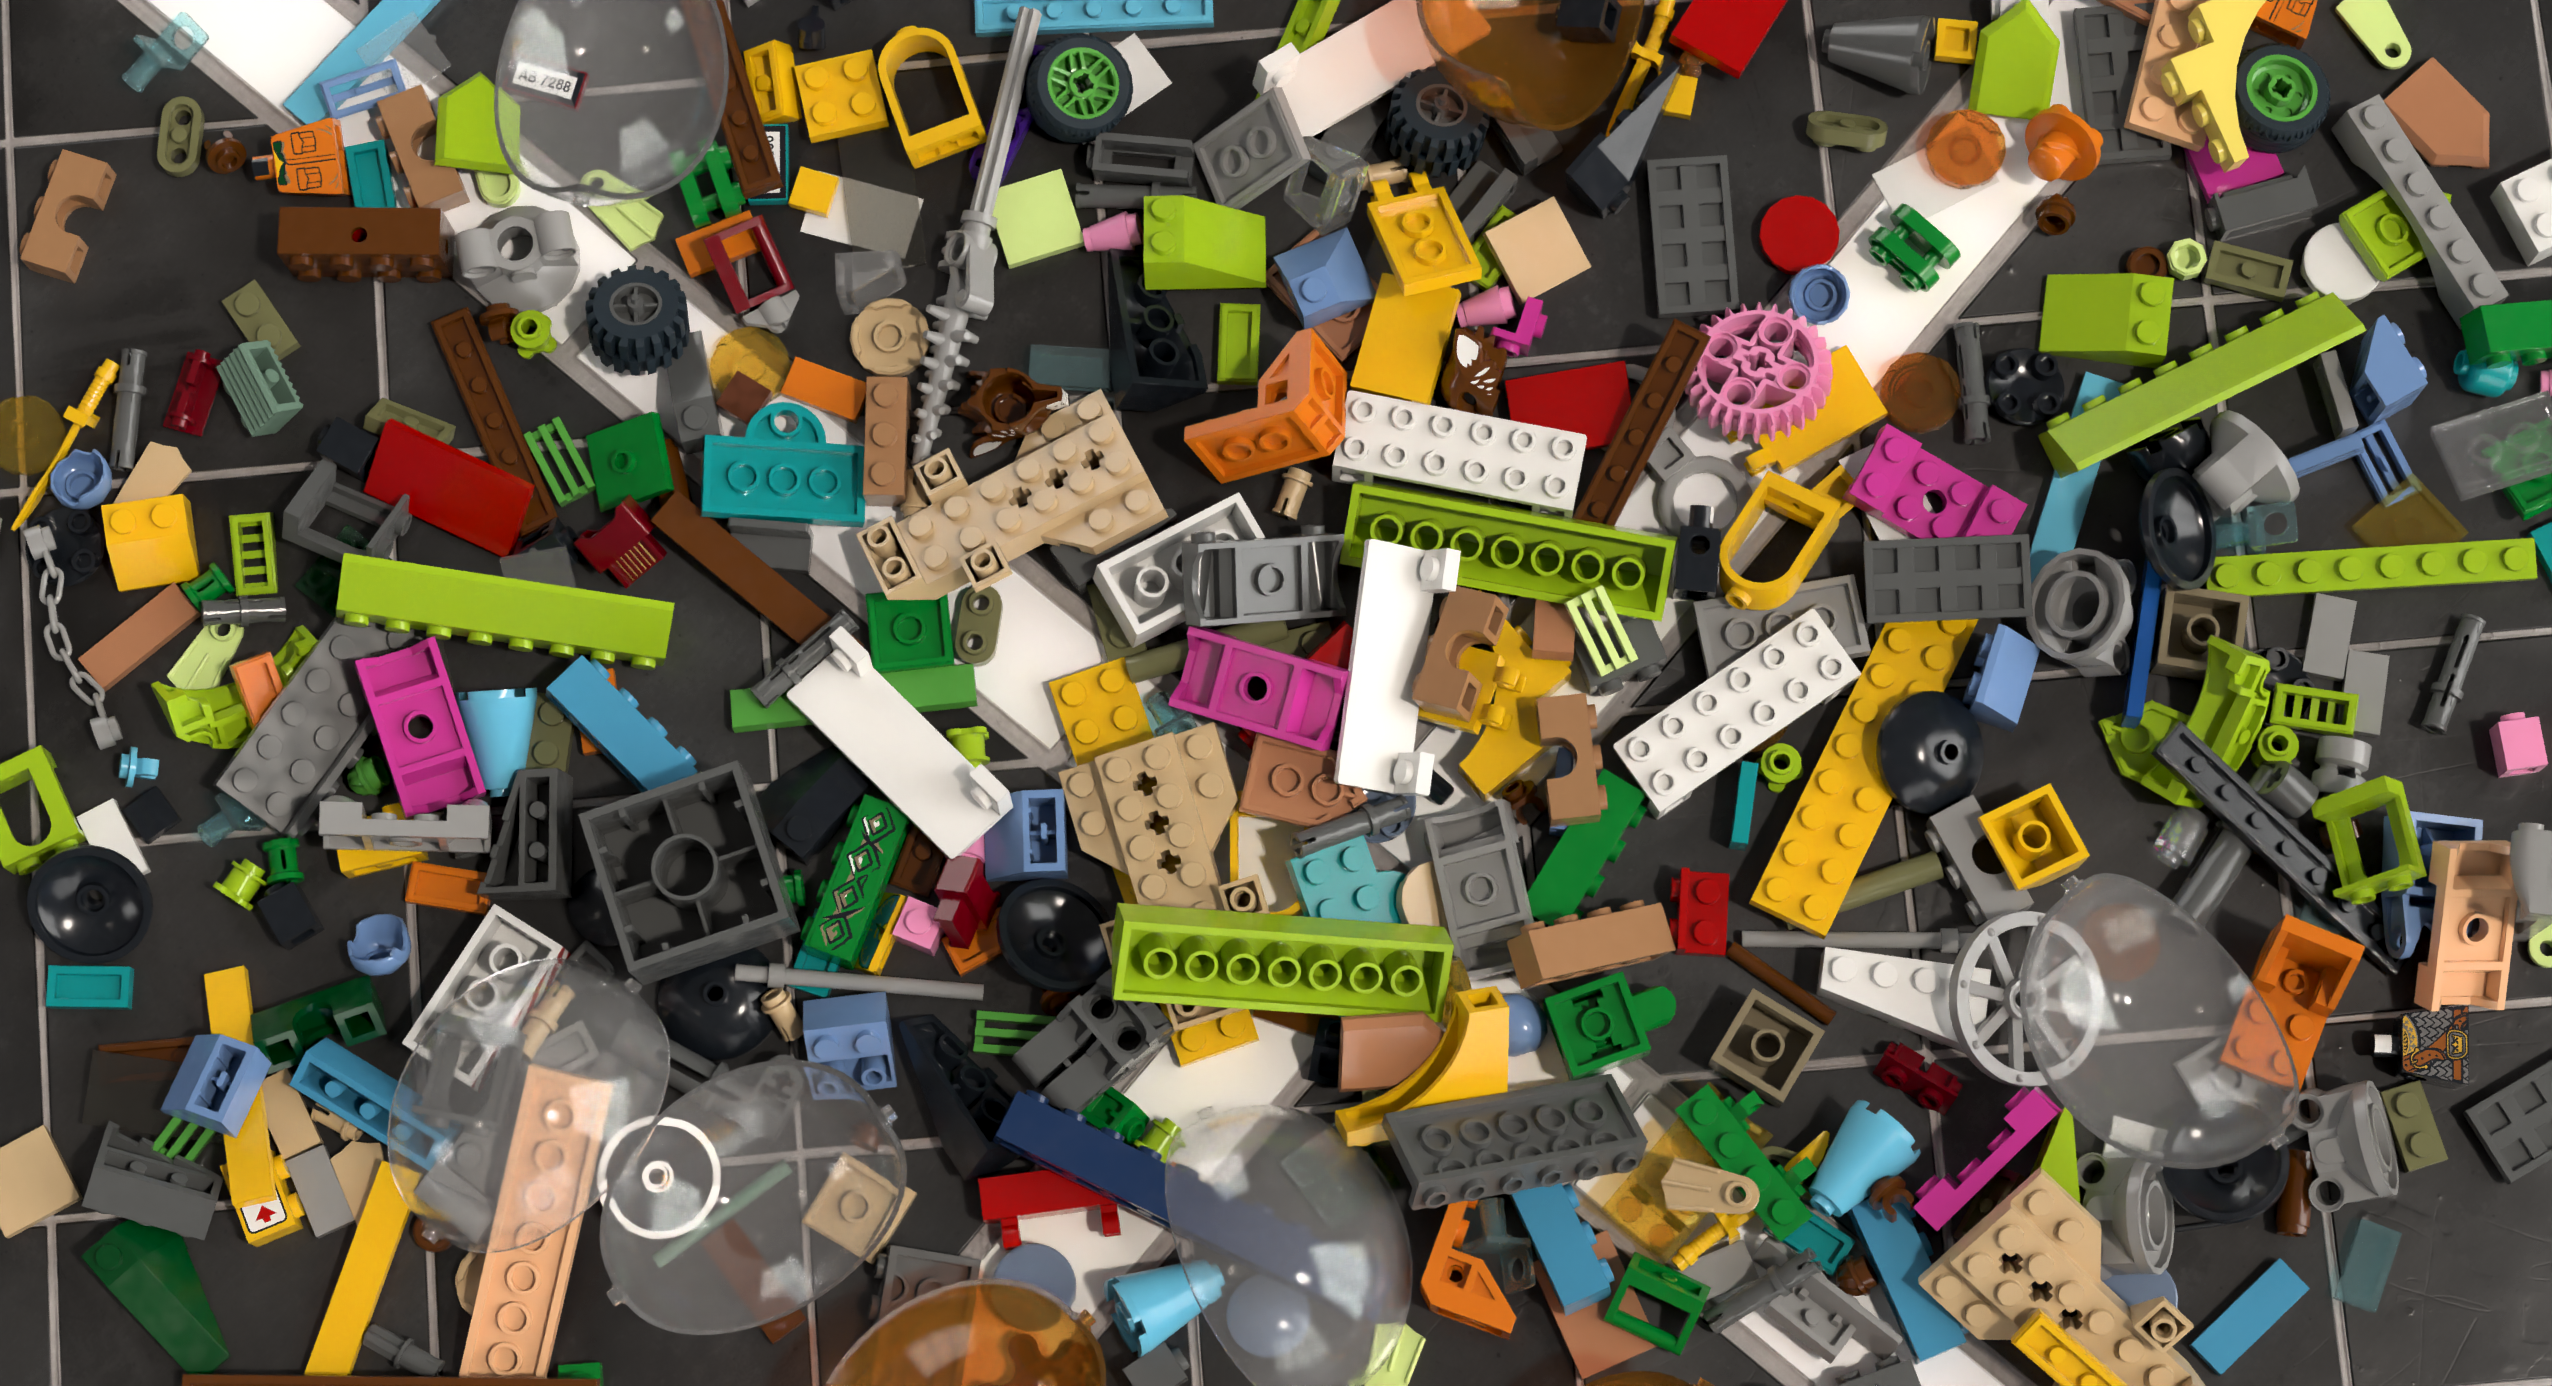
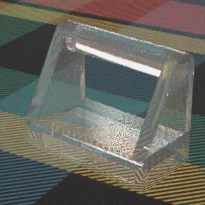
M1304 136L1303 139L1311 160L1328 174L1321 198L1301 191L1311 162L1310 160L1290 174L1283 200L1319 234L1324 236L1351 222L1369 164L1355 153L1316 138Z
M894 250L835 253L836 293L844 315L860 314L871 302L885 299L907 284L900 255Z

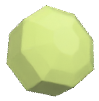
M2191 238L2175 241L2166 256L2168 272L2182 281L2198 277L2207 261L2203 245Z

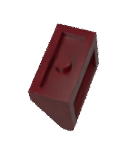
M762 214L703 240L736 314L795 288ZM751 228L777 287L747 299L722 244V240Z

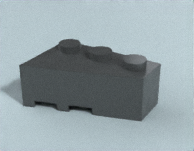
M559 768L518 770L502 816L504 823L497 844L492 846L489 855L492 859L484 882H480L477 894L492 902L572 898L573 777Z
M109 1120L82 1206L93 1209L101 1214L119 1216L144 1226H154L176 1232L183 1237H194L205 1241L224 1178L180 1155H177L174 1160L153 1150L154 1142L144 1137L140 1142H137L119 1133L120 1125Z

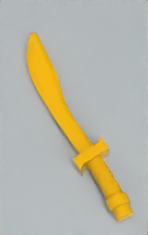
M1659 0L1654 10L1652 27L1644 46H1640L1636 40L1631 51V58L1637 61L1617 102L1607 128L1606 137L1610 135L1609 131L1615 123L1616 117L1624 109L1631 108L1633 110L1635 100L1650 67H1654L1657 72L1660 71L1664 62V56L1659 54L1658 51L1669 22L1673 20L1675 0Z
M106 358L102 366H99L94 373L95 378L78 408L75 409L68 406L63 417L72 421L73 424L50 466L32 490L11 527L12 531L17 530L39 504L50 485L51 472L57 463L67 455L80 428L88 425L95 429L101 417L93 414L94 410L103 397L108 385H112L116 379V373L120 368L114 361Z
M1823 1131L1787 1163L1784 1170L1786 1172L1789 1171L1806 1156L1817 1168L1824 1158L1830 1133ZM1753 1210L1746 1214L1727 1215L1726 1213H1714L1717 1223H1714L1689 1242V1244H1684L1677 1250V1254L1671 1259V1262L1679 1271H1684L1688 1266L1691 1267L1699 1260L1698 1256L1721 1240V1238L1728 1236L1729 1245L1739 1240L1741 1237L1737 1229L1757 1215Z

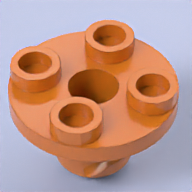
M2053 104L2050 108L2038 112L2026 127L2025 143L2030 153L2028 156L2029 168L2035 176L2049 182L2058 178L2067 181L2084 179L2093 172L2100 161V147L2103 145V137L2098 130L2091 128L2082 118L2070 112L2066 106Z

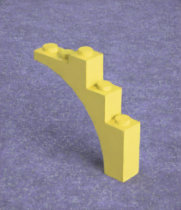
M2210 0L2197 5L2188 16V30L2193 41L2200 43L2201 47L2171 58L2161 69L2163 89L2169 97L2173 96L2176 105L2179 106L2192 101L2194 120L2199 127H2204L2209 138L2208 148L2210 155L2216 164L2221 165L2224 173L2239 168L2249 158L2239 128L2235 100L2237 64L2245 36L2258 10L2266 0Z

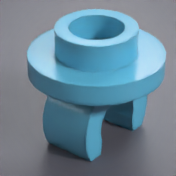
M131 746L129 754H121L118 778L126 779L125 787L130 788L133 787L134 777L156 780L159 760L137 758L138 748Z

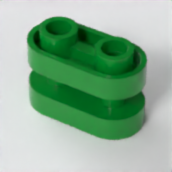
M716 140L701 145L704 157L690 161L686 150L671 155L696 229L711 224L708 212L722 208L727 219L741 214L740 205L746 204L739 181L731 183L727 171L734 168L727 145L719 147ZM710 172L716 193L702 197L696 176Z
M1901 203L1890 215V220L1895 228L1891 231L1886 227L1880 226L1868 238L1871 245L1869 252L1880 264L1884 266L1890 264L1900 273V280L1910 290L1917 292L1920 289L1928 292L1940 279L1934 267L1938 264L1945 269H1950L1961 257V254L1954 243L1909 205ZM1906 239L1910 240L1925 253L1924 256L1921 257L1904 241Z

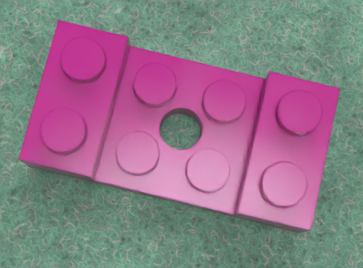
M1889 424L1879 429L1872 450L1860 472L1842 497L1845 501L1911 539L2012 535L2028 505L1995 485L1987 487L1920 448L1922 443ZM1933 492L1940 496L1943 502L1940 513H1930L1925 509L1923 497L1926 493Z
M1189 626L1187 632L1189 646L1181 681L1171 695L1168 706L1319 751L1330 750L1345 696L1349 674L1348 669L1314 659L1301 658L1240 640L1236 636L1205 627ZM1255 676L1261 677L1267 685V693L1261 700L1253 699L1248 693V683Z
M435 636L390 654L356 660L355 669L372 714L405 820L414 819L416 814H430L446 809L447 804L459 805L470 799L484 797L486 790ZM415 717H425L431 722L433 730L428 737L418 739L410 734L408 730L409 722Z
M2024 1086L2004 1105L2010 1112L2003 1119L2015 1131L2011 1133L2005 1128L1986 1147L1992 1154L1983 1163L1976 1157L1956 1176L1962 1182L1960 1185L1948 1173L1941 1180L1934 1174L1915 1193V1196L1920 1201L1913 1208L1936 1231L1953 1217L2061 1110L2038 1086L2031 1092Z

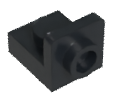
M556 517L518 539L513 558L523 569L533 562L536 565L546 562L557 551L567 566L571 567L577 563L580 552L573 544L578 536L570 526L565 527L559 518Z
M1320 1018L1313 1045L1308 1080L1338 1086L1341 1020Z

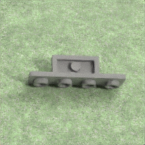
M1769 1235L1754 1253L1752 1259L1767 1270L1774 1264L1781 1266L1797 1255L1793 1253L1788 1245L1783 1242L1778 1243L1774 1237ZM1822 1272L1816 1273L1794 1286L1793 1293L1783 1297L1779 1295L1763 1311L1829 1364L1833 1362L1851 1337L1881 1360L1889 1358L1903 1341V1338L1894 1331L1890 1324L1874 1316L1861 1306L1855 1297L1846 1294L1829 1281Z

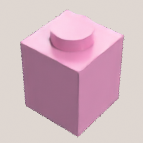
M2524 712L2506 714L2500 717L2501 722H2497L2489 730L2498 778L2540 772L2548 765L2539 716L2526 718Z
M908 896L892 933L896 942L934 957L941 938H943L945 933L940 923L935 922L933 919L938 908Z

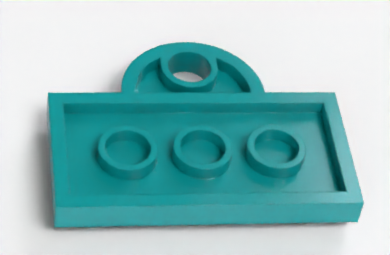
M779 402L765 406L752 417L744 437L705 434L702 457L701 517H733L863 528L865 523V499L863 496L864 446L826 443V435L821 422L811 411L803 406L789 402ZM782 415L789 416L795 421L797 428L789 433L782 432L776 427L774 420Z
M1364 835L1307 855L1302 859L1295 857L1285 861L1304 917L1402 924L1396 908V896L1400 882L1404 880L1406 874L1398 871L1377 872Z

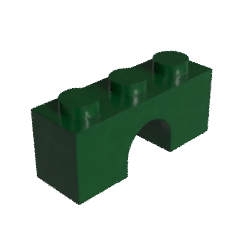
M369 975L251 1015L253 1043L272 1063L267 1072L268 1074L300 1064L309 1046L322 1036L341 1034L347 1047L387 1034L383 1004Z

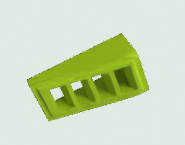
M273 512L230 515L229 522L236 596L278 593ZM260 525L263 527V533L243 535V527ZM264 541V550L244 551L243 543ZM265 558L266 566L245 567L244 559ZM267 574L268 582L245 584V575Z
M2276 683L2270 724L2283 725L2288 728L2329 736L2353 738L2359 694ZM2287 695L2295 696L2292 717L2284 716ZM2304 698L2312 699L2308 720L2300 719ZM2320 701L2328 702L2325 722L2317 721ZM2337 704L2345 706L2342 725L2334 724Z

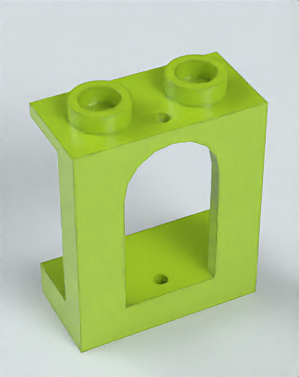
M41 745L0 764V794L33 779L51 821L50 833L43 842L34 846H25L18 843L13 836L0 806V861L3 868L12 874L26 875L40 868L42 861L61 850L79 846L80 843L87 840L84 832L79 828L56 776L54 768H57L52 754Z
M2384 775L2318 799L2311 806L2313 817L2326 822L2342 883L2341 888L2332 890L2335 897L2350 901L2353 905L2365 904L2375 900L2376 893L2388 889L2392 892L2405 890L2414 885L2413 880L2427 876L2401 781ZM2385 805L2399 855V866L2368 878L2363 868L2351 817Z

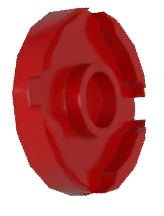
M1795 195L1779 200L1768 209L1761 221L1759 243L1762 253L1768 262H1771L1774 266L1778 267V270L1785 274L1797 275L1802 268L1814 264L1826 265L1830 262L1838 248L1840 230L1836 216L1826 204L1813 197Z

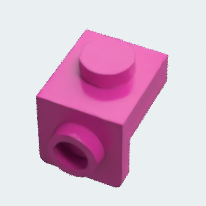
M1528 296L1516 333L1492 327L1490 335L1496 336L1494 346L1496 348L1505 347L1509 357H1518L1519 354L1528 356L1533 338H1542L1548 319L1547 315L1542 314L1543 301Z

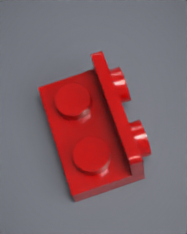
M1681 867L1679 878H1671L1670 902L1678 903L1677 918L1669 919V929L1673 942L1676 943L1675 955L1725 958L1729 895L1728 873L1690 871L1689 867Z

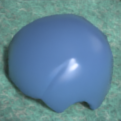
M1814 264L1802 268L1791 280L1788 297L1790 306L1797 317L1800 318L1805 315L1808 323L1825 325L1838 320L1846 311L1851 292L1845 276L1840 271L1829 265Z
M74 449L67 458L59 461L51 472L50 489L63 506L70 509L87 510L101 504L112 489L113 476L107 461L98 450L93 449L92 452H84Z
M375 914L356 924L354 941L348 940L347 942L348 956L352 966L357 971L369 976H383L396 972L407 961L411 953V940L403 918L393 914Z
M1521 994L1504 995L1503 998L1509 1006L1508 1056L1517 1057L1536 1051L1548 1033L1545 1012L1538 1002Z

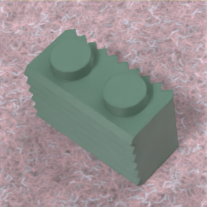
M268 340L238 345V348L234 349V352L230 353L228 357L224 358L225 361L216 367L223 380L224 390L232 397L241 414V422L249 430L252 437L277 433L304 405L299 402L300 397L296 395V390L292 388L293 383L288 381L289 376L285 374L286 370L281 367L282 363L278 361L279 356L274 354L275 349L270 347L271 342Z

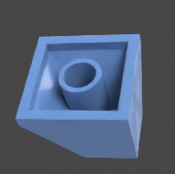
M1347 227L1273 257L1303 329L1312 328L1374 302L1376 291Z

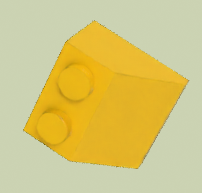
M184 494L101 505L106 546L119 592L166 586L173 582L176 584L192 582L200 576L191 503Z
M2051 783L1994 809L1977 819L2016 892L2042 886L2076 870L2090 856Z

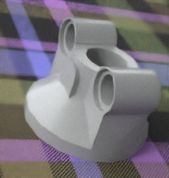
M512 206L493 214L480 228L468 229L455 235L462 276L471 279L478 293L491 305L509 303L510 308L518 309L519 313L525 310L543 312L557 306L572 291L580 272V248L574 237L570 215L567 211H548L537 206ZM519 236L533 238V247L525 258L511 261L501 255L502 248L510 240Z
M2230 410L2220 412L2211 420L2209 428L2211 455L2193 470L2192 477L2198 482L2209 502L2214 522L2221 516L2229 518L2232 515L2236 516L2252 501L2283 507L2291 504L2298 498L2300 487L2292 466L2275 442L2262 429L2242 414Z
M2077 548L2058 554L2044 565L2031 584L2033 616L2026 617L2027 629L2036 646L2049 656L2078 668L2084 677L2125 675L2131 664V653L2125 637L2131 629L2134 618L2130 595L2133 594L2137 584V574L2133 563L2129 559L2116 560L2097 550Z
M2366 1080L2342 1085L2328 1091L2308 1088L2299 1093L2290 1102L2288 1116L2291 1122L2297 1128L2308 1132L2310 1150L2318 1173V1177L2311 1183L2308 1191L2309 1199L2317 1210L2334 1212L2346 1203L2397 1195L2399 1171L2394 1140L2379 1091L2372 1081ZM2310 1099L2318 1104L2320 1108L2318 1119L2307 1118L2302 1113V1100ZM2322 1182H2334L2340 1189V1199L2336 1201L2327 1199L2321 1192Z
M2091 1152L2084 1154L2077 1160L2078 1183L2086 1190L2083 1207L2101 1225V1281L2107 1280L2114 1275H2161L2168 1267L2175 1233L2173 1197L2165 1184L2162 1173L2163 1163L2159 1158L2152 1156L2106 1158L2099 1153ZM2104 1169L2105 1172L2102 1179L2092 1184L2093 1175L2097 1171Z

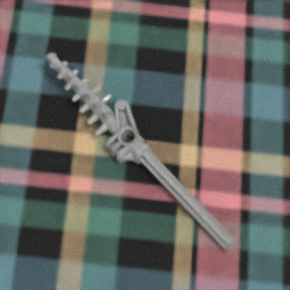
M1025 6L1019 8L970 210H963L960 220L963 223L962 227L959 230L946 231L944 238L947 241L946 246L941 250L944 260L938 262L937 268L942 272L950 274L947 294L936 299V303L941 306L928 304L926 307V312L939 319L932 324L933 329L939 330V332L925 330L923 333V338L935 345L928 348L929 353L934 354L933 358L922 356L920 359V363L930 370L925 371L924 374L929 379L928 383L919 382L917 385V389L925 394L921 396V401L924 403L923 409L916 408L914 415L920 419L917 421L918 433L914 434L911 438V441L915 443L913 446L912 465H916L933 456L930 453L933 440L942 435V431L937 428L940 416L951 412V407L944 403L948 390L958 391L961 386L959 382L952 379L954 367H968L970 364L969 359L959 354L961 343L977 344L979 341L977 335L966 329L968 318L986 321L994 305V266L997 261L998 251L996 245L992 243L993 239L989 236L990 232L995 230L998 219L992 216L1042 16L1040 11L1035 8L1029 9Z

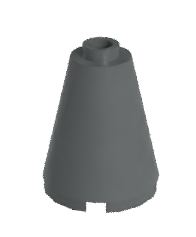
M1915 15L1835 22L1832 30H1825L1822 52L1828 53V61L1904 92L1920 95L1925 90L1933 58H1929L1930 45H1935V17Z

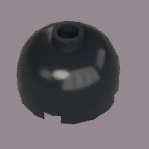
M2201 417L2181 421L2180 423L2183 427L2181 430H2179V427L2172 429L2168 427L2131 445V449H2127L2126 453L2139 477L2148 483L2155 473L2168 468H2180L2192 476L2193 470L2211 455L2209 434Z

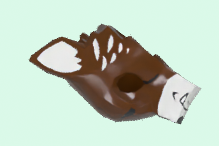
M1481 325L1478 326L1475 332L1467 327L1455 329L1453 348L1440 378V393L1449 409L1492 417L1503 392L1499 385L1507 363V349L1505 347H1494L1496 336L1493 334L1484 338V327ZM1470 393L1476 399V405L1468 403L1464 399V394Z
M1009 367L994 368L989 371L971 370L966 372L965 377L977 382L976 385L971 386V395L968 401L958 407V414L978 423L976 427L972 428V433L975 436L982 437L972 443L968 456L972 459L999 448L1006 442L1036 432L1048 419L1052 410L1070 406L1069 395L1060 386L1037 383L1025 373Z

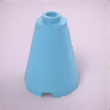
M524 688L468 692V700L467 692H455V699L484 787L490 790V797L510 796L518 770L526 769L538 697L537 688H525L526 696H524Z
M1857 1100L1850 1107L1808 1189L1812 1196L1810 1200L1811 1205L1826 1217H1830L1831 1214L1841 1217L1871 1195L1870 1190L1879 1179L1885 1176H1890V1178L1897 1176L1915 1163L1921 1154L1920 1149L1912 1150L1911 1146L1915 1140L1897 1120L1882 1109L1876 1114L1867 1110L1866 1108L1870 1104L1867 1101Z
M1203 1258L1112 1277L1105 1280L1103 1287L1106 1302L1113 1299L1115 1301L1116 1312L1111 1314L1121 1337L1132 1353L1138 1351V1357H1142L1148 1352L1150 1353L1220 1298L1222 1295L1221 1287L1225 1286V1280L1216 1263L1209 1264Z

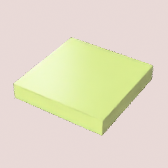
M1062 169L999 188L992 216L998 219L996 229L1009 269L1085 246L1083 234Z

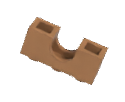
M420 84L377 101L381 115L375 117V120L384 140L391 137L395 150L389 152L397 174L405 173L409 186L404 187L403 190L410 207L441 208L443 212L469 203V197L457 168L434 165L435 160H424L418 156L419 148L424 140L436 134L437 117L423 86Z
M62 149L59 159L52 162L48 172V181L50 183L45 196L39 197L34 208L35 221L30 233L24 235L20 244V259L31 271L69 283H76L89 247L80 236L66 232L65 223L68 216L78 208L91 207L101 211L104 210L117 176L107 162Z
M867 377L863 496L867 506L900 507V505L906 502L907 470H909L907 462V429H910L911 387L907 377Z
M1456 586V592H1449L1448 597L1442 600L1439 609V623L1435 634L1431 635L1426 645L1427 657L1422 671L1416 675L1412 686V699L1425 712L1470 722L1483 684L1469 671L1459 669V660L1462 653L1474 644L1497 645L1509 608L1497 595Z
M1586 693L1537 698L1535 709L1540 747L1554 745L1564 747L1573 755L1576 765L1570 774L1561 778L1546 780L1545 790L1550 827L1600 822L1601 810L1608 809L1605 785L1597 784L1596 770L1602 769L1603 765L1600 744L1592 745L1591 729H1597L1595 704L1587 705Z

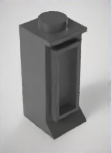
M1100 132L1096 136L1095 145H1088L1086 165L1087 168H1092L1096 182L1111 181L1152 185V182H1161L1162 186L1192 187L1196 154L1192 140L1109 132L1102 134ZM1113 155L1175 160L1174 169L1112 164Z
M2304 165L2297 178H2293L2292 174L2224 192L2220 198L2218 193H2214L2207 205L2208 208L2205 209V219L2209 230L2216 232L2218 241L2224 242L2310 219L2313 216L2311 210L2317 209L2318 203L2306 166Z

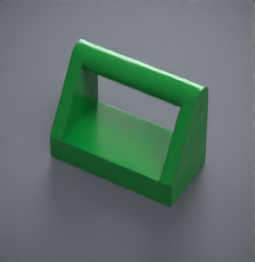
M1634 1252L1603 1321L1680 1356L1703 1309L1711 1287ZM1629 1285L1690 1313L1679 1337L1618 1309Z

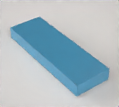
M2279 1258L2189 1346L2220 1376L2310 1288Z

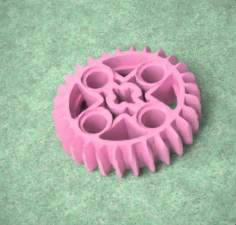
M1758 302L1755 310L1747 311L1745 304L1742 303L1740 313L1734 314L1727 307L1725 309V319L1722 320L1718 316L1712 315L1711 327L1705 324L1700 325L1699 331L1711 336V339L1684 391L1685 394L1689 395L1690 407H1697L1698 418L1704 419L1708 417L1710 429L1721 424L1724 437L1733 430L1737 431L1739 442L1745 434H1752L1755 443L1759 441L1760 435L1768 434L1773 442L1776 432L1782 431L1789 438L1792 425L1803 430L1805 418L1815 421L1817 409H1824L1826 397L1831 392V379H1833L1832 356L1830 350L1826 349L1825 337H1818L1817 326L1807 327L1805 315L1797 320H1793V310L1791 308L1784 314L1778 313L1776 303L1770 311H1765L1762 309L1761 303ZM1751 336H1753V337L1751 338L1750 342L1747 341V340L1742 339V338H1744V337H1751ZM1772 340H1779V341H1782V342H1780V343H1773V342H1770V341H1772ZM1795 351H1799L1804 356L1808 366L1792 360ZM1721 355L1727 356L1726 358H1716V356ZM1707 378L1713 382L1723 384L1719 394L1710 388ZM1790 386H1797V387H1800V388H1799V389H1790V388H1788V387H1790ZM1739 401L1745 402V404L1736 405L1733 403ZM1765 403L1775 406L1762 409Z

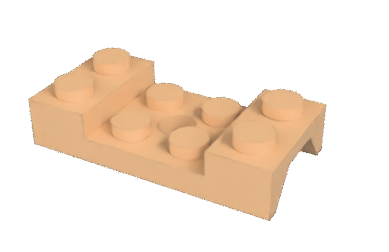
M2506 840L2433 841L2428 882L2437 885L2428 962L2418 963L2414 1003L2429 1011H2439L2441 1005H2475L2493 1010H2504L2518 900L2510 867L2511 842ZM2478 918L2480 922L2479 930L2472 937L2468 938L2466 933L2467 926L2473 919Z

